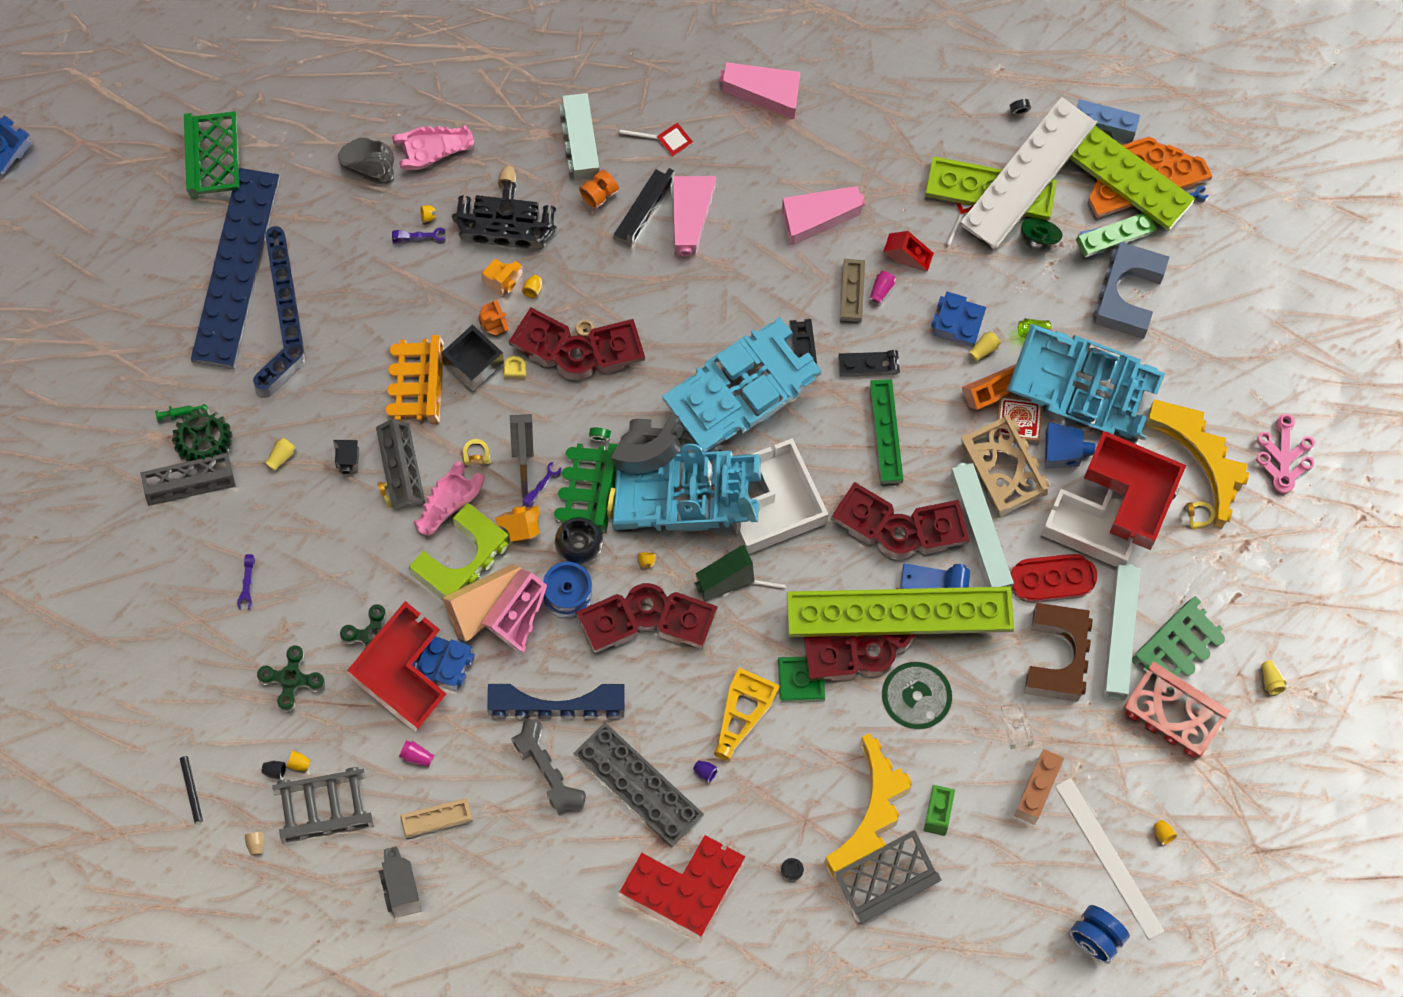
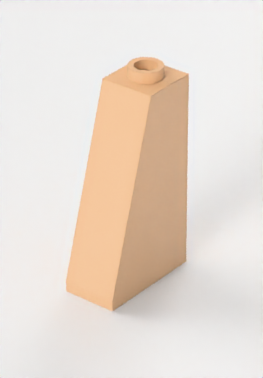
M511 564L442 598L458 639L468 641L484 627L481 624L518 571L523 568Z

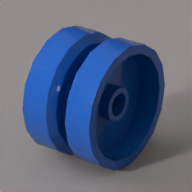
M568 561L557 563L547 571L543 580L547 585L543 597L545 606L557 617L566 619L577 617L576 611L590 605L592 597L591 576L578 563Z
M1089 905L1081 916L1083 921H1076L1069 934L1083 951L1096 960L1109 964L1118 953L1116 947L1122 948L1129 939V932L1109 912L1098 906Z

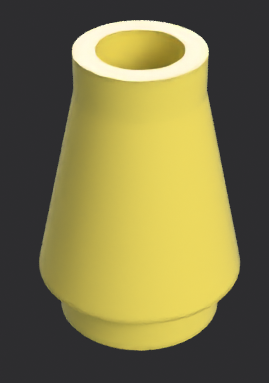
M992 331L984 332L972 350L969 351V354L978 362L981 358L999 349L998 346L1001 344V341Z
M282 437L279 441H276L265 464L276 471L280 465L295 454L293 451L296 447Z
M1273 660L1263 662L1261 668L1265 690L1270 695L1284 692L1287 682L1275 666Z

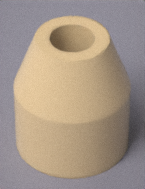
M505 166L500 172L498 185L503 188L504 182L509 181V189L511 182L515 183L516 174L512 166Z
M263 832L245 834L246 847L250 855L262 854L265 844Z

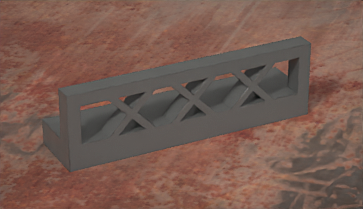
M390 419L377 426L376 431L391 505L396 509L408 503L422 506L425 504V498L410 425L396 419Z
M228 453L216 455L213 458L207 457L205 460L198 459L196 461L193 460L140 472L148 506L236 486ZM226 462L227 469L219 471L213 469L216 463ZM195 467L205 469L201 475L195 476L191 474ZM178 471L183 474L178 480L173 481L168 478L173 472ZM156 476L161 479L158 484L148 486L146 478Z

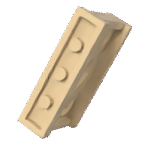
M1005 415L1003 418L970 434L967 433L961 436V443L974 464L975 470L1000 518L1029 502L1048 495L1047 487L1050 486L1046 476H1041L1038 471L1040 466L1035 456L1031 457L1027 450L1030 447L1025 437L1021 438L1018 431H1020L1016 420H1011L1009 415ZM1005 429L1009 432L1010 438L1008 440H1004L1001 434L999 436V443H994L996 431ZM989 435L990 442L974 444V441ZM1014 441H1015V443H1016L1018 449L1012 447ZM989 451H992V453H993V458H992V460L989 461V462H986V461L983 459V457H984L985 455H989V456H990ZM997 452L1005 453L1018 459L1013 479L1002 473L990 475L989 471L997 462ZM1026 464L1031 472H1024ZM1029 478L1033 479L1036 483L1033 491L1024 492L1018 487L1019 484L1024 487H1030V485L1026 484V480ZM999 479H1003L1009 485L1007 486L1004 483L1002 487H999L996 483ZM1014 491H1016L1021 496L1007 504L1005 503V500H1007L1014 493Z

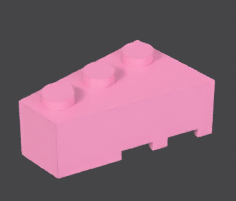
M520 569L481 624L511 648L524 653L528 634L532 632V623L536 612L539 611L547 585L532 572Z

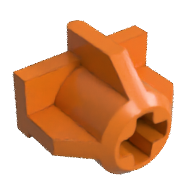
M498 300L482 306L478 320L483 331L496 336L509 330L505 320L506 313H502Z

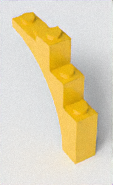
M1153 399L1146 427L1162 432L1176 440L1199 462L1209 479L1214 495V527L1222 529L1225 523L1231 520L1233 510L1229 509L1230 502H1234L1237 491H1240L1242 485H1246L1248 482L1249 472H1246L1248 464L1225 458L1228 446H1224L1226 438L1204 432L1207 422L1203 420L1205 412Z
M871 733L862 736L860 741L871 775V796L868 810L854 835L840 848L826 856L824 861L835 882H837V879L833 872L885 845L883 839L877 837V835L896 826L899 820V813L893 804L890 805V803L909 794L911 790L910 785H912L909 775L906 772L903 773L901 768L892 772L893 766L888 757L884 758L880 751L882 750L880 742L876 737L873 738ZM866 861L863 868L874 863V861ZM847 871L841 876L845 878L855 872Z

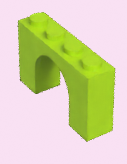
M469 503L457 513L453 521L454 526L475 543L478 551L474 560L463 568L452 569L443 566L423 550L409 565L410 574L440 599L478 581L481 572L484 569L488 570L493 565L494 558L499 553L503 554L509 546V535Z

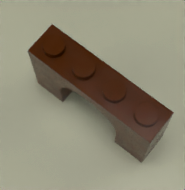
M1036 603L1033 610L1031 631L1056 634L1063 637L1073 650V662L1062 669L1030 666L1026 675L1025 694L1076 702L1079 701L1081 695H1085L1087 683L1083 681V675L1087 674L1089 661L1085 660L1086 652L1089 653L1091 640L1087 639L1088 631L1091 632L1093 619L1089 618L1090 610Z

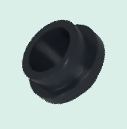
M788 858L782 863L781 874L786 880L797 881L802 877L804 867L800 860Z

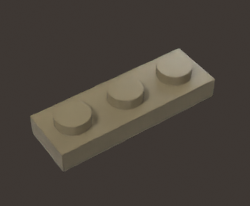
M844 259L840 320L862 322L865 260Z

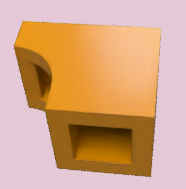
M495 258L482 272V282L499 296L503 297L506 292L510 293L514 289L516 282L523 275L522 265L517 261L511 264H504Z
M538 505L526 508L525 506L512 508V512H506L495 517L497 526L504 527L508 531L511 542L530 539L540 534L538 527L540 510Z

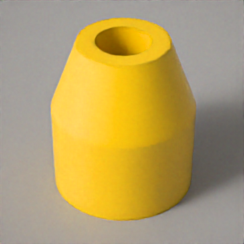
M538 275L529 277L524 283L522 293L529 298H537L542 285L541 277Z
M292 750L286 768L295 771H307L311 760L304 754Z
M1164 820L1154 824L1156 837L1162 845L1169 844L1178 836L1172 826Z

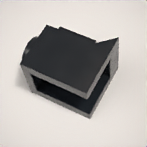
M333 440L335 466L339 468V473L342 475L358 473V440Z

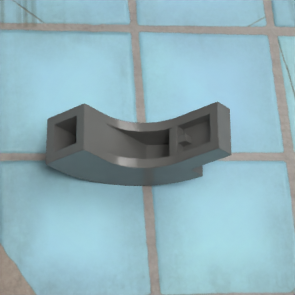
M670 414L661 433L651 442L633 444L620 440L611 457L615 468L628 473H647L668 464L679 453L681 448L678 438L683 433V425L679 416Z

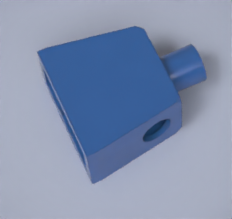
M1049 422L1045 431V469L1078 467L1082 462L1083 455H1094L1096 444L1094 442H1083V430Z

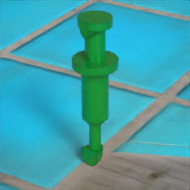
M206 404L196 407L189 405L173 409L172 406H169L168 411L158 412L156 410L155 414L157 421H161L162 418L171 417L172 421L174 417L188 415L190 411L193 412L198 409L205 411L208 409V406Z

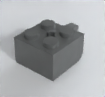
M397 846L384 849L383 870L379 871L383 890L388 889V892L384 893L388 913L393 912L394 918L422 912L411 862L401 857Z

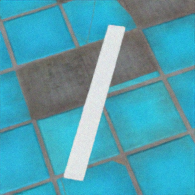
M1070 778L1058 784L1056 788L1148 939L1163 933L1164 929L1073 780Z

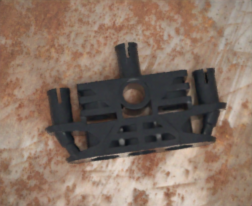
M509 181L503 183L502 198L476 195L473 214H469L472 199L466 196L464 203V195L459 196L457 212L452 214V219L461 230L458 235L464 241L539 250L545 247V239L554 234L558 229L554 225L556 207L550 206V213H548L549 205L543 206L542 220L538 222L539 203L515 200L517 184L511 182L509 190ZM508 210L510 213L504 214L502 211Z

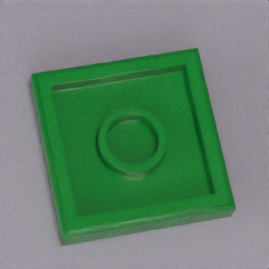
M778 657L780 703L825 702L824 680L809 681L806 657Z

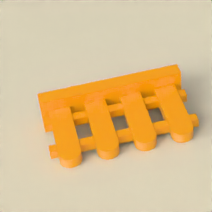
M431 335V342H428V339H422V343H407L404 339L390 347L391 355L394 358H399L398 363L391 364L388 368L390 375L393 378H397V383H392L387 387L389 396L396 398V403L387 405L385 409L390 418L401 421V418L417 417V421H423V417H427L430 424H439L443 374L441 352L444 350V342L440 335ZM421 357L420 363H405V358ZM419 377V383H404V378ZM418 397V403H402L403 398Z

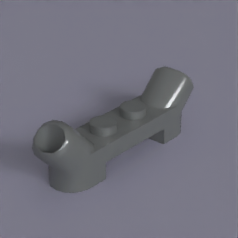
M632 419L629 422V431L620 440L633 444H645L658 437L663 428H651L652 419ZM683 430L681 437L678 438L680 445L696 444L687 431ZM719 443L707 452L723 451V445Z
M533 719L524 721L521 733L512 737L511 740L522 760L531 756L548 782L551 790L547 791L546 794L552 808L557 814L566 809L581 811L584 807L586 793L583 790L563 785L562 781L564 778L558 768L553 769L550 764L552 761L550 755L545 749L542 751L539 747L543 730L541 722Z

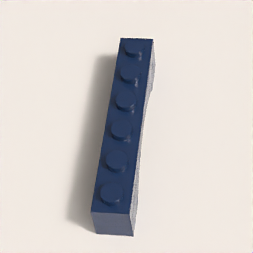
M488 684V717L497 720L505 719L506 717H515L520 720L528 719L529 717H538L542 720L551 719V717H561V719L565 720L574 719V717H583L587 720L606 717L610 720H616L624 717L625 684H601L593 691L581 697L563 701H549L531 697L518 690L512 684Z

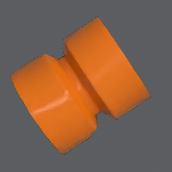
M604 169L592 177V181L588 180L579 187L582 198L593 209H597L606 202V198L612 197L619 191L616 180Z

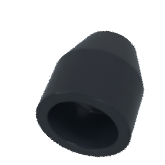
M274 760L265 762L262 765L261 772L270 779L283 780L286 773V763Z

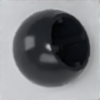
M575 517L566 520L560 525L556 532L554 543L559 556L564 561L586 565L594 561L600 554L603 547V536L595 522L584 517ZM588 535H590L594 542L591 541L589 543ZM576 542H582L584 546L582 548H576L574 547V544Z

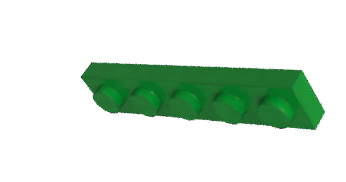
M892 379L870 380L881 484L903 483Z

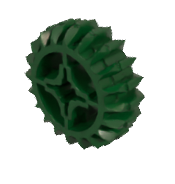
M198 409V414L195 415L190 411L189 418L182 415L183 423L176 422L177 429L173 430V436L175 437L172 439V442L175 445V452L179 453L180 459L186 458V462L198 459L205 460L207 457L213 458V456L222 453H229L228 447L232 446V440L230 439L233 437V434L229 431L231 429L230 424L226 423V419L223 416L219 418V413L215 412L211 415L209 409L205 413ZM214 428L220 432L218 441L212 436ZM187 435L193 440L191 449L185 444Z

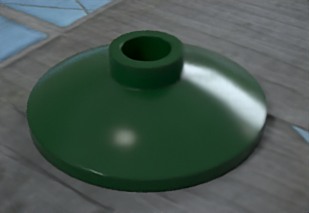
M1029 218L1024 220L1021 225L1022 232L1037 244H1056L1061 241L1063 236L1062 231L1055 224L1047 220Z

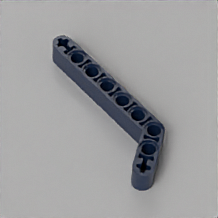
M278 226L267 229L265 237L283 349L253 378L256 394L261 398L272 396L306 362L284 230ZM274 239H278L279 245L275 246ZM277 257H284L282 260H275ZM280 276H286V277H287V278H285V279H283V280H279V279H278ZM284 295H289V296H290V297L287 298V299H282V298H281V297L284 296ZM288 314L293 315V317L289 319L284 318V316ZM289 334H296L294 338L287 337ZM294 353L300 354L296 358L290 357ZM277 368H284L282 372H275Z

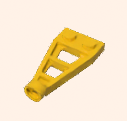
M740 667L738 668L729 687L719 744H717L714 751L716 757L724 761L731 760L735 749L770 709L780 685ZM743 695L757 702V707L750 715L737 711L736 704L739 696ZM733 717L745 722V726L738 735L728 731L731 718Z

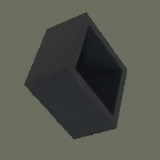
M473 324L441 352L442 363L472 391L504 364L503 352Z

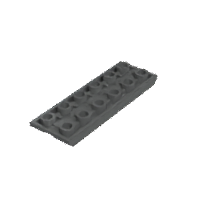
M606 722L573 753L575 758L671 847L704 816V813Z

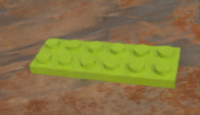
M1096 126L1069 158L1168 231L1195 201L1193 196Z
M933 156L925 197L974 206L1003 169ZM1051 180L1023 216L1050 221L1057 180Z

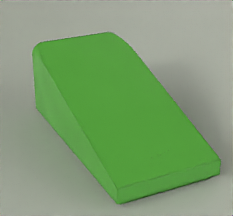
M937 785L932 786L924 824L925 832L942 836L946 835L955 789Z

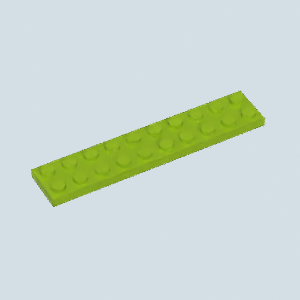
M1011 587L787 591L786 594L789 637L1014 631Z

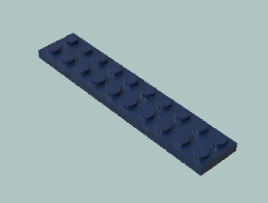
M239 168L240 190H232L191 355L192 363L235 369L266 240L265 233L269 227L279 186L280 174Z

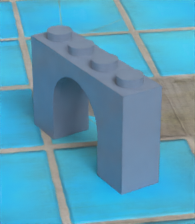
M1120 241L1118 249L1114 248L1110 260L1114 261L1112 267L1108 266L1104 277L1108 279L1107 285L1102 284L1099 297H1102L1101 304L1097 303L1093 313V315L1097 316L1095 324L1144 339L1153 311L1125 302L1118 293L1117 283L1127 277H1139L1161 284L1169 256Z

